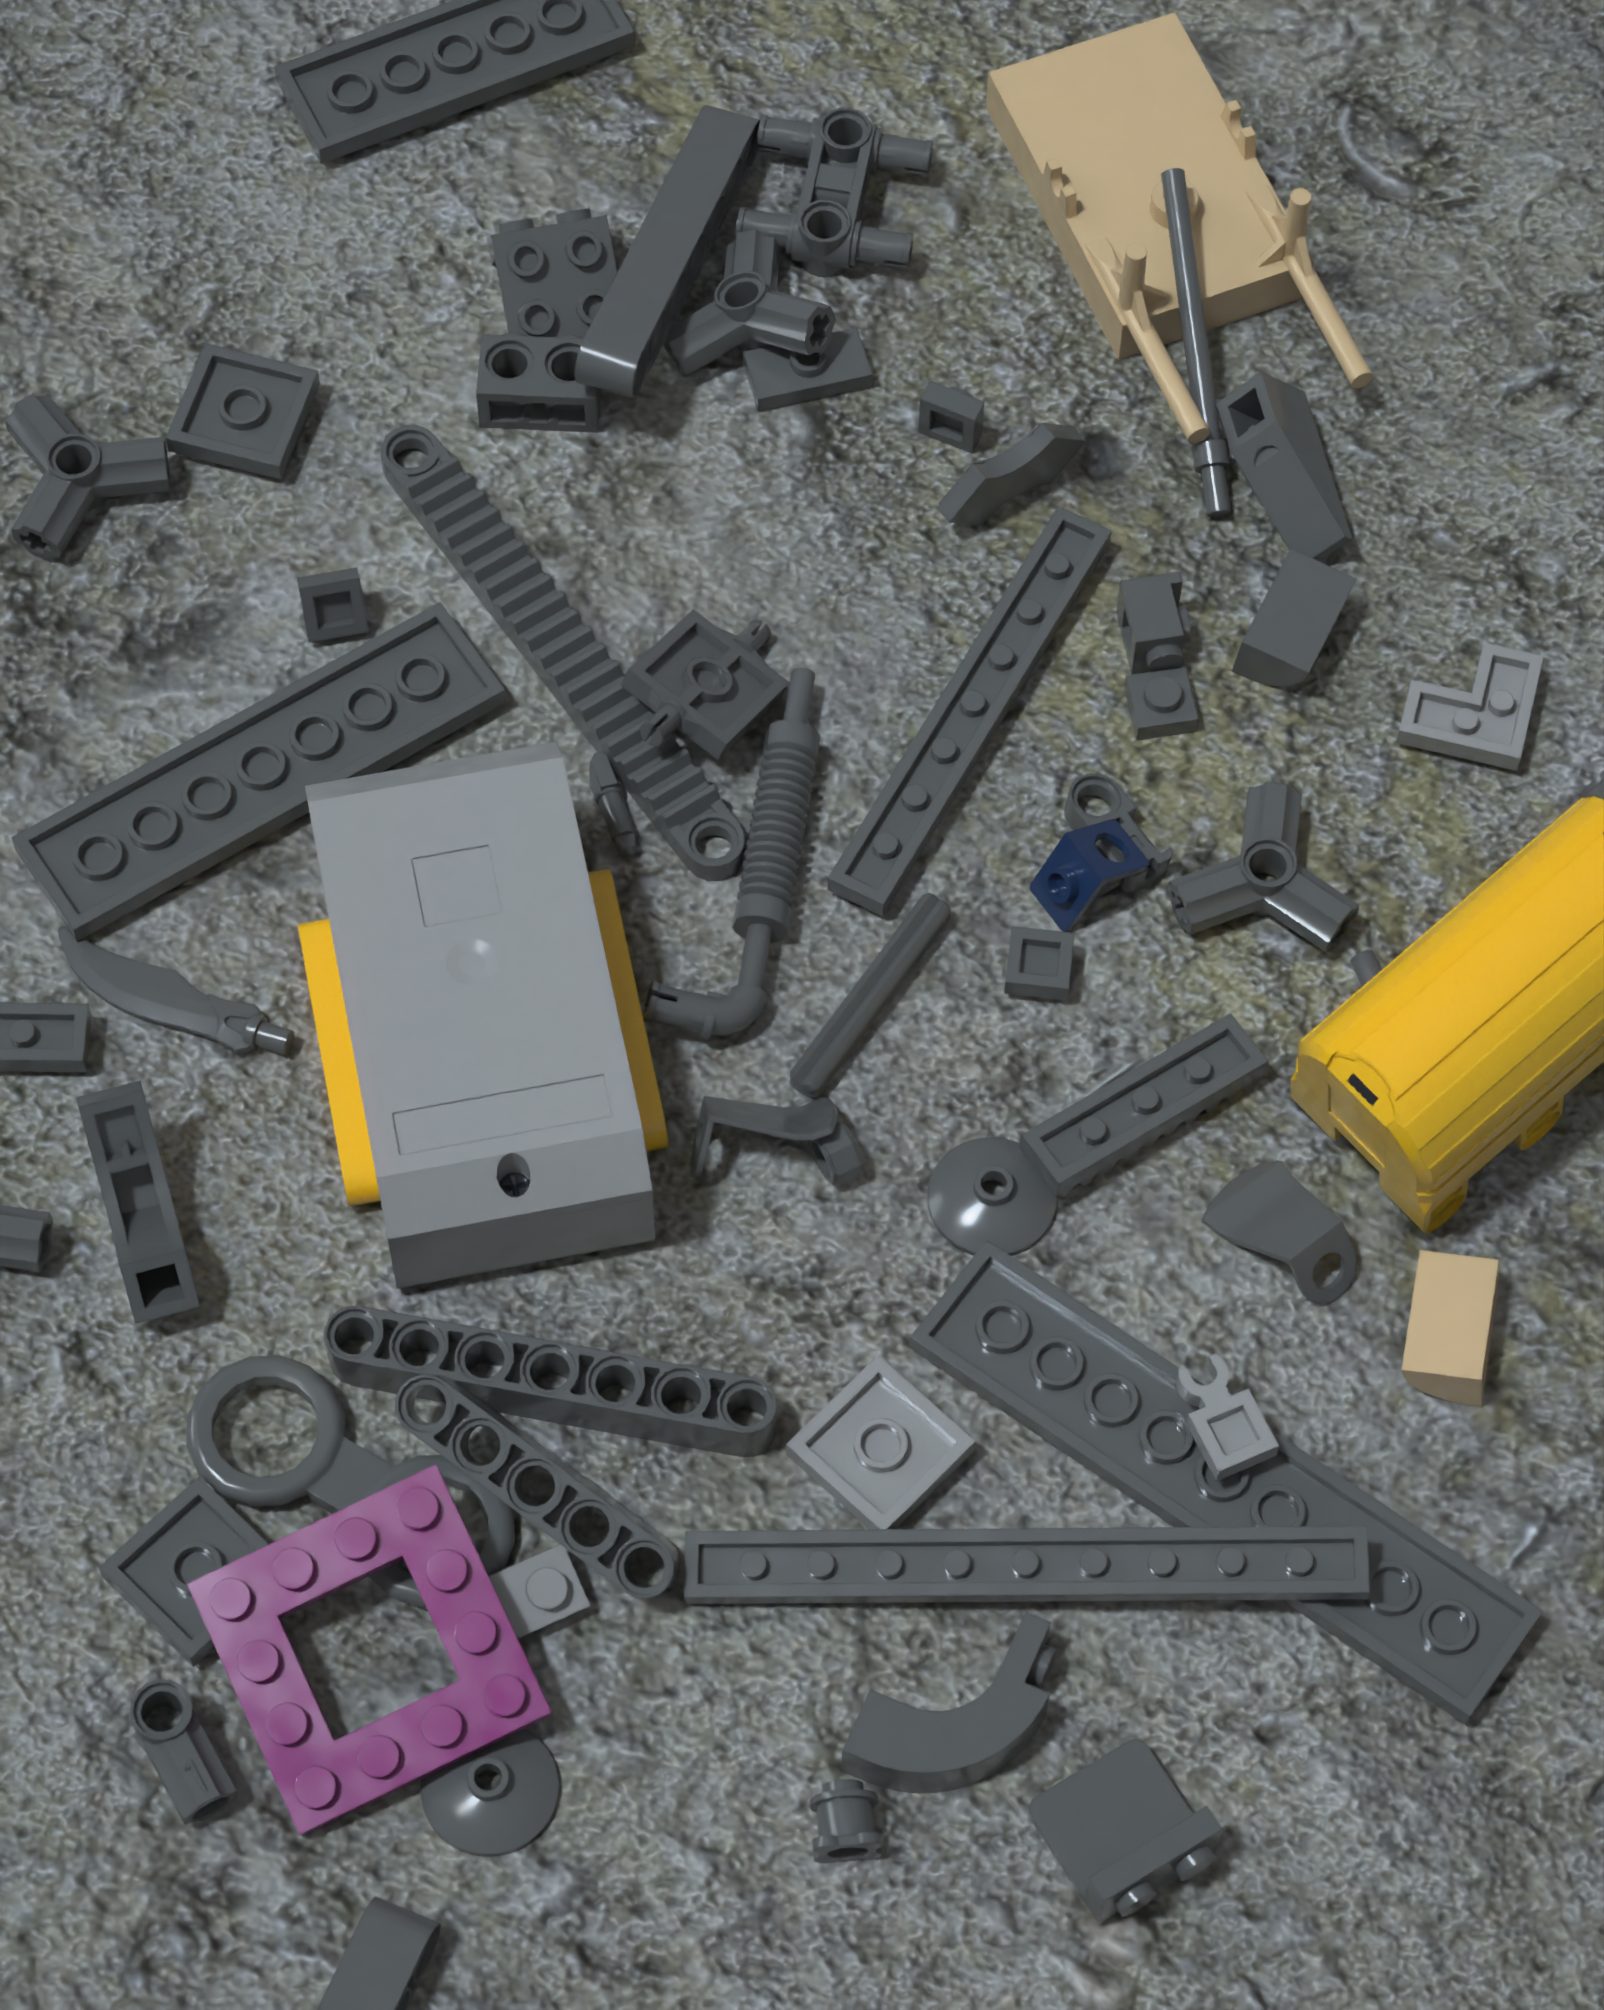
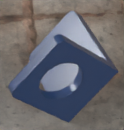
M1106 820L1065 833L1031 882L1030 891L1057 926L1065 932L1074 928L1104 884L1145 871L1149 861L1116 820ZM1103 839L1115 844L1122 851L1124 861L1114 862L1105 858L1097 850L1095 840Z

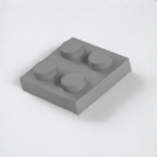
M877 1355L786 1444V1455L869 1530L896 1529L975 1451L976 1441Z

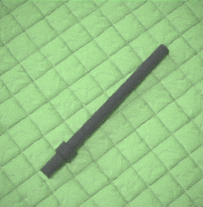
M1180 168L1163 171L1161 179L1190 394L1210 430V434L1206 439L1192 446L1195 472L1202 475L1207 516L1212 518L1223 517L1231 513L1225 470L1231 466L1228 443L1225 440H1221L1185 171Z

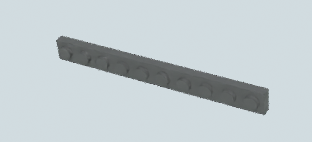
M1367 1526L685 1531L684 1598L686 1604L1369 1599L1370 1594Z

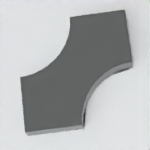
M1038 423L1023 439L1008 450L987 460L973 461L939 502L937 509L949 523L983 525L995 511L1020 493L1037 486L1050 485L1085 444L1086 440L1073 426Z

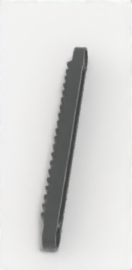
M404 425L392 430L385 436L381 444L382 470L391 487L594 749L607 755L613 773L686 868L696 877L706 881H722L732 877L740 870L745 860L744 832L740 823L721 801L714 784L709 785L700 766L695 767L692 764L689 752L685 748L681 750L673 732L659 746L649 745L654 733L646 741L642 739L640 726L647 722L654 714L647 705L620 686L624 676L619 663L616 660L612 662L603 643L598 644L589 625L587 627L583 625L579 612L576 608L572 610L569 607L566 596L562 591L558 593L549 574L544 575L536 557L531 558L529 556L525 543L515 538L509 523L504 524L496 506L491 507L489 505L485 492L482 489L478 491L470 473H464L459 459L456 456L452 457L438 438L426 428L418 425ZM411 448L422 450L428 456L423 464L415 468H405L395 462L396 456L401 451ZM719 835L727 839L732 847L725 856L708 858L699 853L696 846L704 837Z

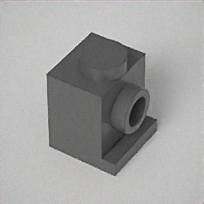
M1180 572L1120 581L1116 615L1131 675L1177 669L1184 664L1182 645L1185 642L1191 641V626L1186 606H1179L1183 583Z

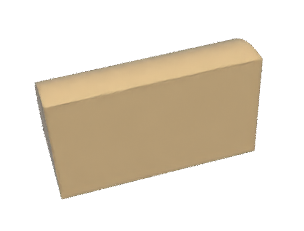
M1425 1250L1419 1251L1401 1369L1404 1378L1415 1388L1446 1401L1482 1407L1499 1290V1260Z

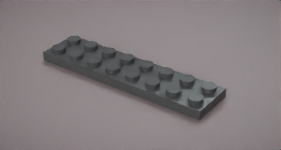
M439 602L11 837L16 852L76 942L309 813L305 791L306 785L380 773L506 703L505 689L442 603Z

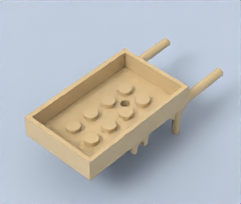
M1175 12L988 72L986 110L1118 360L1139 353L1142 354L1190 444H1196L1206 439L1210 434V430L1164 346L1183 339L1161 173L1165 170L1180 168L1185 171L1206 331L1304 299L1353 388H1361L1373 379L1369 366L1313 268L1314 261L1308 252L1306 244L1311 193L1304 188L1294 189L1290 195L1287 212L1285 211L1256 159V134L1252 126L1242 128L1240 121L1241 107L1237 100L1225 103Z

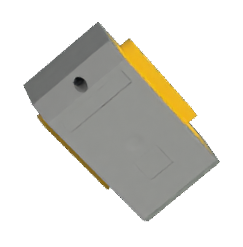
M557 741L306 785V797L329 918L297 924L348 1207L381 1201L396 1288L399 1289L655 1241L653 1190L646 1152L668 1148L665 1118L610 868L591 872L587 871L564 758Z

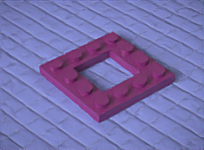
M436 1464L187 1583L295 1827L302 1837L554 1715L442 1473ZM405 1560L460 1680L336 1740L281 1619L395 1563Z

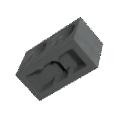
M505 333L502 335L482 334L476 389L479 427L598 433L601 389L576 383L575 380L564 381L566 379H575L577 356L584 338L575 335L558 338L525 336L519 333ZM509 376H516L515 378H505Z

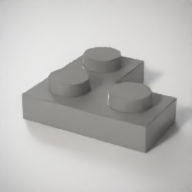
M1483 642L1471 693L1411 679L1396 743L1517 771L1544 656Z

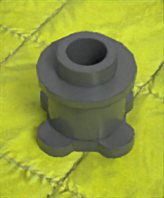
M839 1779L826 1782L822 1785V1793L811 1797L809 1800V1808L817 1813L818 1837L812 1840L815 1862L867 1861L882 1856L881 1834L874 1832L872 1808L876 1807L879 1803L878 1795L873 1791L864 1790L862 1781Z

